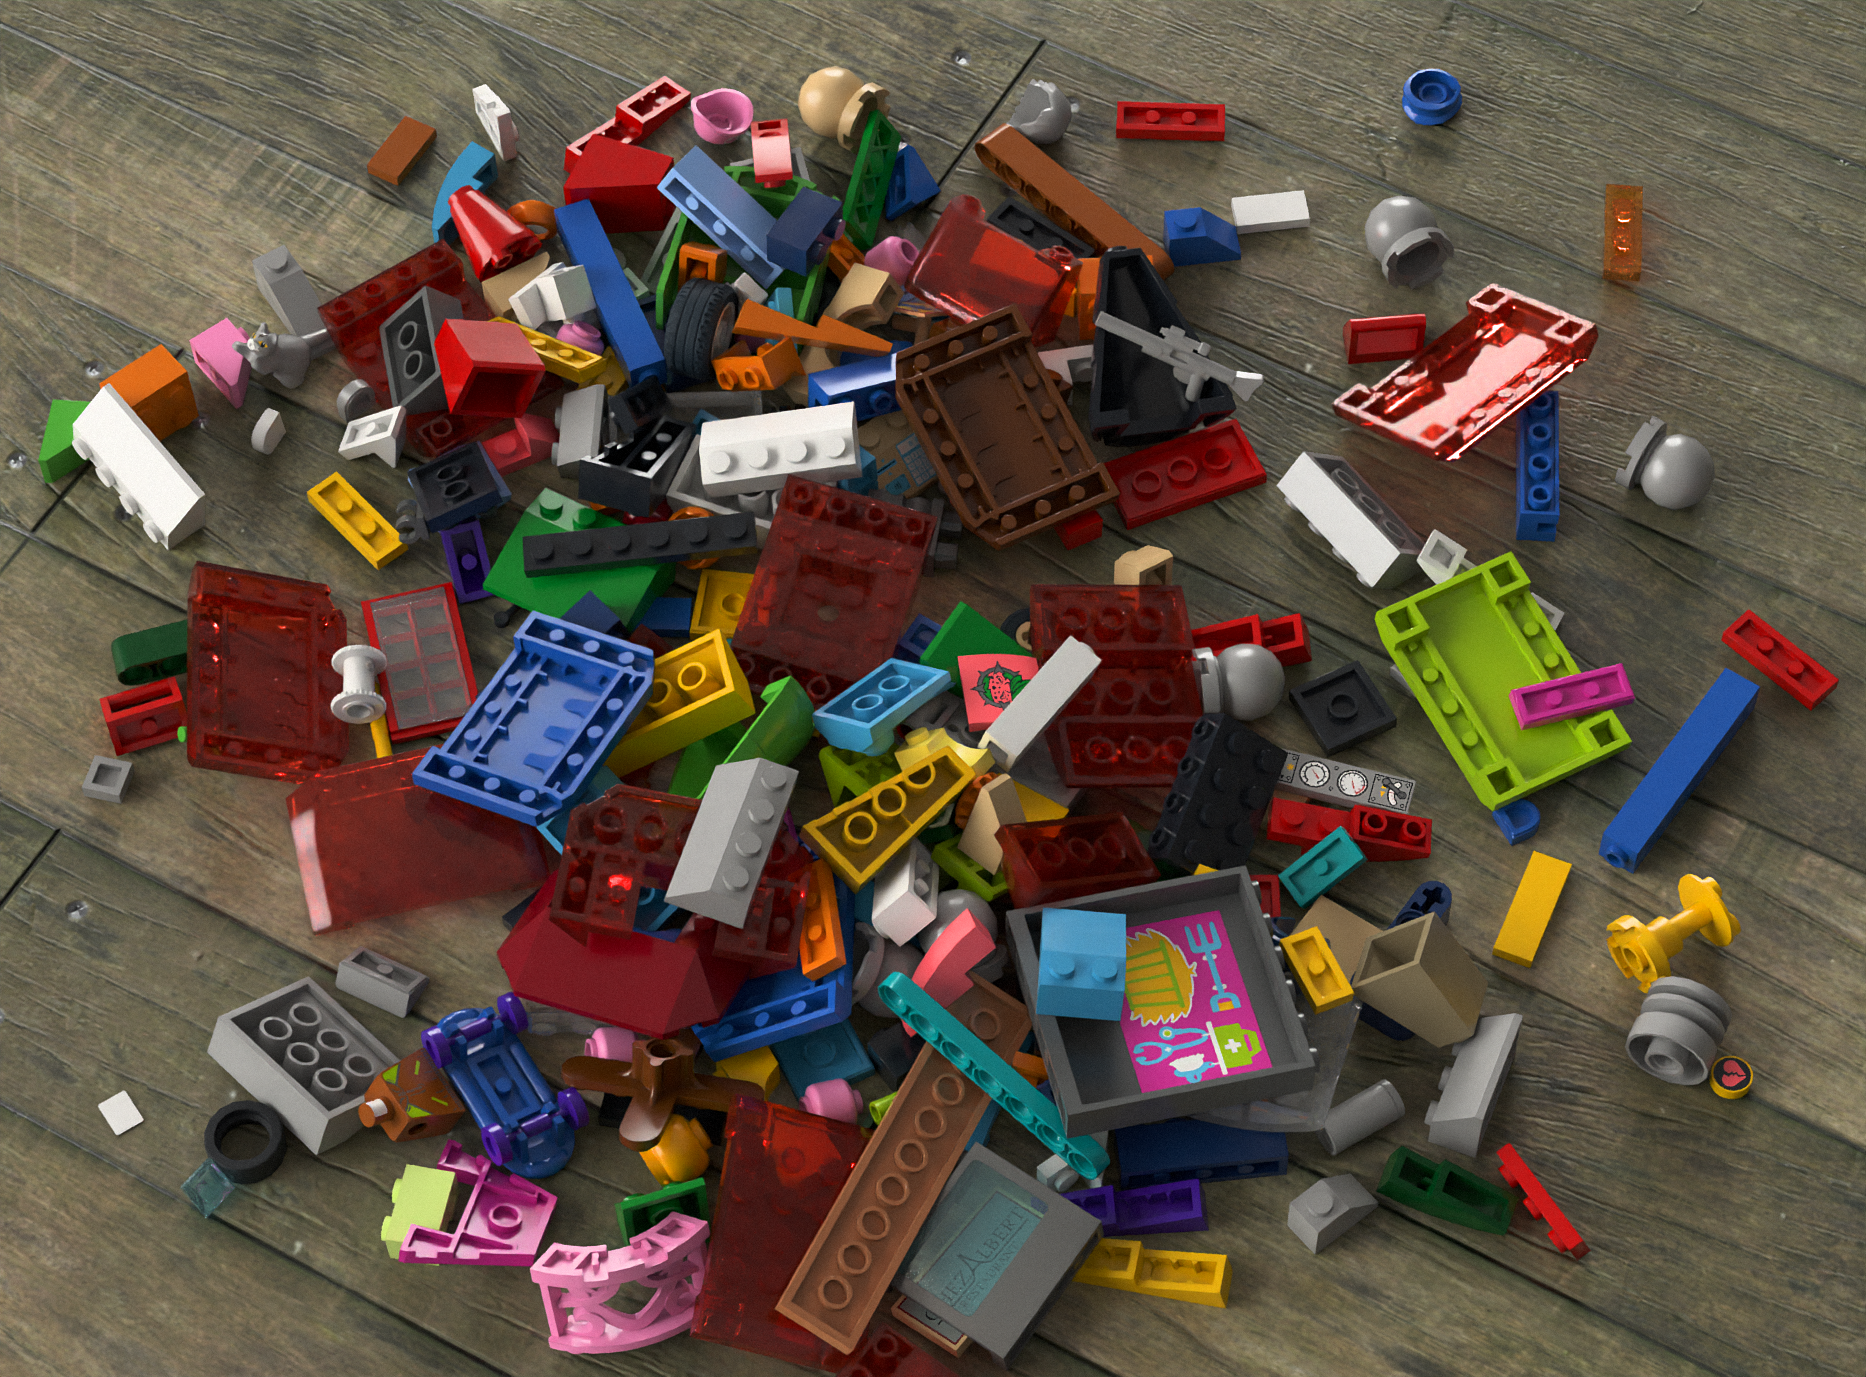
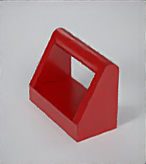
M1425 313L1349 319L1343 327V339L1348 364L1422 358L1426 330Z
M175 676L99 699L116 756L178 738L177 732L179 727L191 726ZM172 693V696H168L159 700H155L119 712H111L117 709H121L127 706H131L137 703H141L147 700H151Z

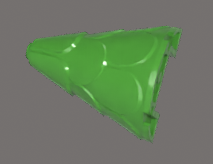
M792 676L766 686L761 698L768 704L749 730L738 721L682 749L649 840L667 861L678 864L716 765L763 758L787 767L806 747L815 731V725L812 722V714L815 710L804 689Z

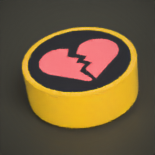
M1724 1056L1718 1059L1712 1066L1709 1077L1711 1088L1723 1098H1741L1748 1093L1751 1087L1753 1072L1750 1065L1742 1058Z

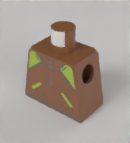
M421 1048L382 1071L375 1078L364 1094L366 1102L359 1106L358 1113L364 1126L370 1128L381 1124L389 1138L398 1143L448 1134L466 1109L425 1048Z

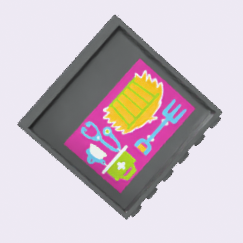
M1246 865L1006 911L1005 936L1067 1139L1313 1090L1315 1072L1320 1071L1318 1052L1315 1047H1309L1306 1039L1308 1037V1026L1305 1015L1296 1011L1294 1005L1296 1003V991L1293 981L1285 979L1282 971L1285 968L1282 949L1280 946L1273 945L1271 939L1273 937V926L1270 915L1262 913L1260 907L1262 903L1260 887L1257 880L1251 881ZM1043 907L1126 914L1125 992L1120 1021L1036 1014Z

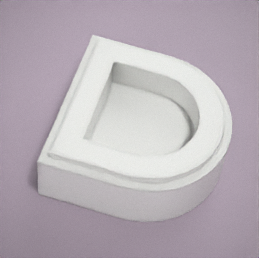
M267 408L260 417L251 438L254 450L267 455L271 454L286 433L279 412Z

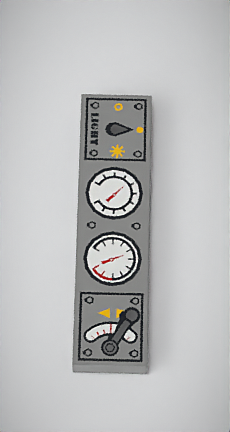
M1283 749L1289 754L1275 787L1276 790L1353 808L1356 804L1408 815L1416 781Z

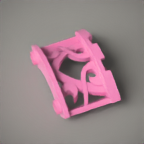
M672 1211L665 1219L651 1229L630 1238V1246L608 1251L607 1245L581 1247L553 1243L530 1268L532 1281L540 1285L551 1336L548 1339L550 1348L568 1351L571 1354L628 1351L673 1337L706 1319L722 1303L721 1293L715 1291L705 1240L710 1236L708 1222ZM687 1256L688 1260L683 1262V1258ZM691 1275L693 1284H688L684 1278ZM636 1280L645 1287L658 1288L648 1304L635 1314L617 1311L603 1303L617 1293L621 1283ZM561 1288H567L570 1293H562ZM575 1307L573 1315L567 1318L565 1308Z

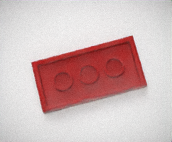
M1236 418L1104 463L1120 492L1119 499L1113 502L1127 530L1267 482V474Z

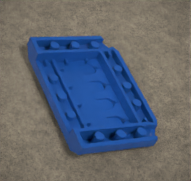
M532 611L513 636L515 648L441 749L432 746L413 771L412 777L415 785L538 827L576 804L651 698L654 688L655 658L652 649Z
M797 836L805 867L819 860L820 858ZM833 871L847 964L815 981H811L803 975L795 919L782 925L771 922L764 924L763 926L772 934V941L720 1023L705 1028L702 1027L701 1023L691 1025L695 1035L702 1042L704 1050L714 1062L842 1022L851 1015L855 894ZM763 877L760 881L761 886L758 887L754 898L758 897L759 891L765 889Z

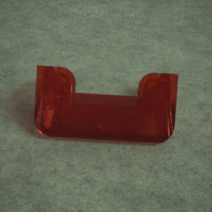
M962 194L952 198L908 271L904 282L906 291L962 324H967L1016 303L1033 334L1031 342L1034 348L1054 341L1084 263L1073 257V253L1065 247L1054 245L1051 248L1038 251L983 220L986 210L981 206V201L972 195Z

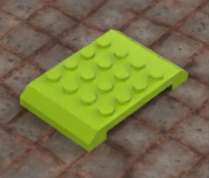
M1512 551L1379 610L1375 615V622L1382 643L1480 802L1492 811H1496L1628 749L1632 743V740L1612 709L1607 712L1604 710L1521 731L1509 698L1510 691L1579 674L1581 671L1529 591L1531 581Z

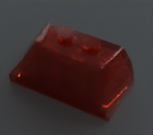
M1123 812L1004 824L994 834L1002 848L1001 868L1005 886L1015 910L1155 883L1161 876Z

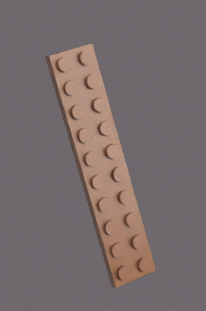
M968 970L975 985L945 1010L1008 1065H1011L1015 1052L1019 1051L1032 1027L1027 1006L978 974ZM926 1041L775 1307L777 1311L846 1355L851 1353L992 1099L929 1042Z

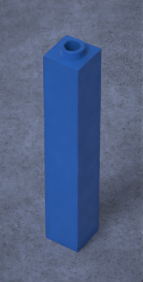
M589 198L554 209L557 233L572 265H584L597 306L593 310L629 387L631 388L655 375L660 384L667 383L665 358Z
M1727 668L1724 669L1604 831L1599 855L1603 856L1609 864L1634 874L1754 710L1760 686Z

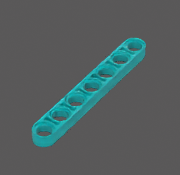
M893 972L878 986L880 998L895 1014L1078 1174L1089 1180H1094L1110 1164V1158L1105 1149L1089 1134L1067 1139L1057 1106L909 977L900 972Z

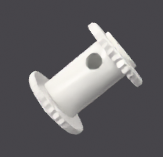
M350 645L338 650L333 655L332 666L338 674L343 676V692L337 694L332 700V712L337 718L354 724H364L379 719L385 713L386 703L383 697H380L375 692V676L386 669V656L380 650L367 645Z

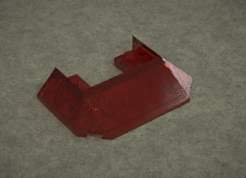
M616 784L606 790L604 795L587 805L584 802L572 809L549 920L585 948L589 932L630 940L640 887L645 886L668 890L702 800ZM784 820L743 929L718 921L712 956L752 963L749 979L796 967L814 857L804 845L800 847L788 832L789 826Z

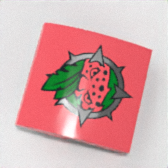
M1012 654L958 656V668L969 732L987 730L1038 673L1037 658Z

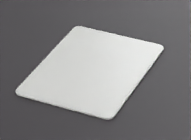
M122 1091L98 1105L116 1135H120L143 1121L142 1116L126 1091Z

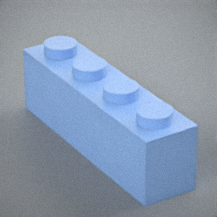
M695 145L670 170L657 186V189L722 249L728 250L727 254L760 285L767 289L786 270L784 267L767 261L766 235L777 220Z

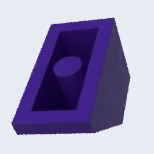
M476 515L460 521L452 529L440 530L446 560L459 603L494 595L483 590V583L490 573L491 567L480 523Z

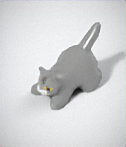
M263 322L259 330L248 340V343L235 341L232 344V348L244 356L251 363L250 366L262 375L272 373L284 386L293 389L301 385L305 380V373L311 364L310 348L325 342L333 334V329L326 328L300 337L285 333L278 335L276 333L271 334L268 330V325Z

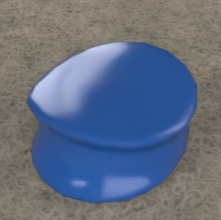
M1440 69L1419 70L1412 74L1404 84L1403 109L1406 115L1416 124L1427 126L1442 124L1452 118L1462 105L1461 86L1457 79L1446 71Z

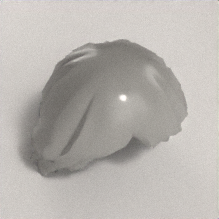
M1032 79L1024 92V97L1020 100V105L1015 108L1016 113H1013L1012 118H1010L1007 124L1032 143L1051 144L1058 141L1067 130L1072 117L1071 104L1054 83H1044L1042 80L1037 82L1035 79Z

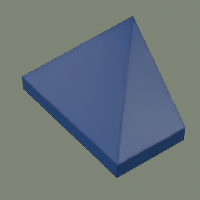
M907 145L898 151L885 196L886 219L890 221L941 191L915 148L911 145Z

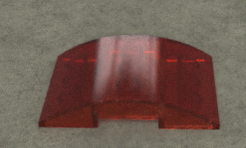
M1032 584L1030 587L1032 657L1037 658L1038 669L1040 670L1070 635L1078 642H1083L1090 646L1095 655L1101 659L1092 678L1065 709L1056 716L1048 730L1044 731L1051 758L1066 788L1172 787L1178 774V764L1185 756L1191 741L1192 729L1195 723L1203 716L1191 661L1192 649H1195L1182 585Z

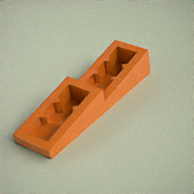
M749 299L742 305L732 331L735 334L777 341L791 337L795 344L874 357L888 355L893 345L889 341L824 314L818 320L816 327Z

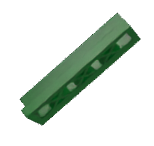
M879 109L869 112L843 205V219L846 221L843 234L859 251L872 248L902 137Z

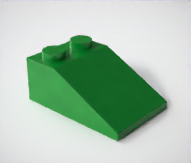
M703 1177L688 1182L675 1181L666 1185L662 1190L649 1194H632L622 1202L615 1204L617 1222L626 1247L631 1245L630 1238L651 1229L665 1219L672 1211L707 1221L710 1236L705 1240V1243L713 1241L706 1186Z

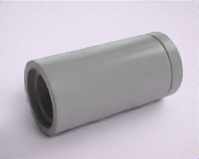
M1382 1079L1316 1117L1312 1123L1316 1136L1329 1154L1335 1156L1404 1116L1405 1107L1394 1086L1386 1079Z

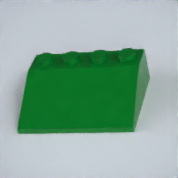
M545 488L524 511L484 581L483 590L530 612L536 611L558 619L591 590L622 621L628 632L631 633L656 598L661 597L675 581L676 562L526 578L523 556L524 536L626 525Z

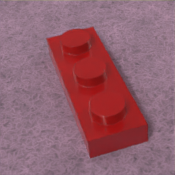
M1117 101L1116 138L1224 141L1225 104Z
M1749 609L1723 632L1721 641L1810 711L1837 688L1838 678Z
M1508 1143L1499 1149L1496 1153L1504 1164L1498 1170L1513 1189L1520 1184L1527 1193L1528 1197L1522 1202L1538 1222L1545 1217L1553 1229L1547 1235L1560 1253L1563 1254L1569 1250L1578 1261L1590 1252L1589 1247L1513 1146Z

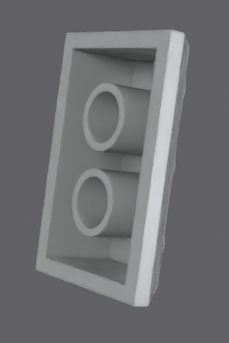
M1512 1013L1478 1018L1474 1035L1464 1042L1454 1043L1451 1055L1457 1057L1453 1068L1445 1066L1438 1085V1089L1442 1090L1443 1094L1439 1102L1431 1101L1425 1117L1424 1124L1430 1125L1428 1142L1476 1158L1516 1054L1523 1019L1522 1015Z

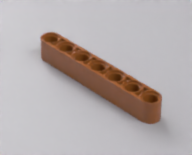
M1001 124L975 143L976 155L985 167L1058 227L1096 250V258H1101L1106 250L1115 246H1126L1127 249L1141 248L1145 255H1152L1153 266L1163 281L1174 274V264L1163 249L1009 124Z

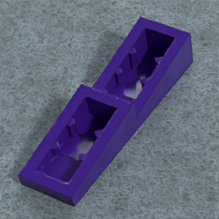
M1199 1178L1119 1192L1115 1191L1113 1185L1060 1194L1102 1221L1103 1237L1209 1231L1205 1191ZM1031 1198V1208L1045 1215L1048 1211V1206L1037 1198Z

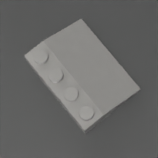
M309 976L219 1016L207 1051L216 1062L260 1103H264L275 1111L281 1123L316 1155L346 1141L364 1126L358 1113L359 1106L366 1102L364 1094L382 1071L400 1061Z

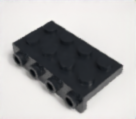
M1225 713L1204 714L1201 716L1192 729V738L1185 756L1178 764V774L1171 791L1164 800L1163 812L1157 827L1150 835L1146 857L1153 862H1165L1187 876H1193L1199 864L1218 871L1245 866L1289 753Z

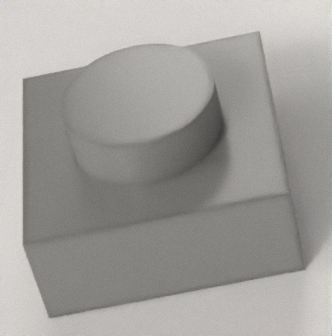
M95 755L82 785L84 796L122 804L135 772L133 763Z

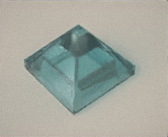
M207 1158L180 1187L204 1217H208L235 1188L233 1183L211 1158Z

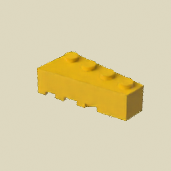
M947 745L904 769L900 774L877 784L866 793L843 803L823 817L804 825L799 837L820 859H824L831 865L832 871L856 895L949 807L973 782L977 774Z

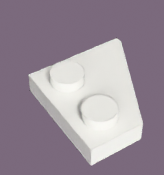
M486 84L474 88L473 96L476 113L502 160L505 162L516 158L515 142L519 141V135L511 119L509 108Z

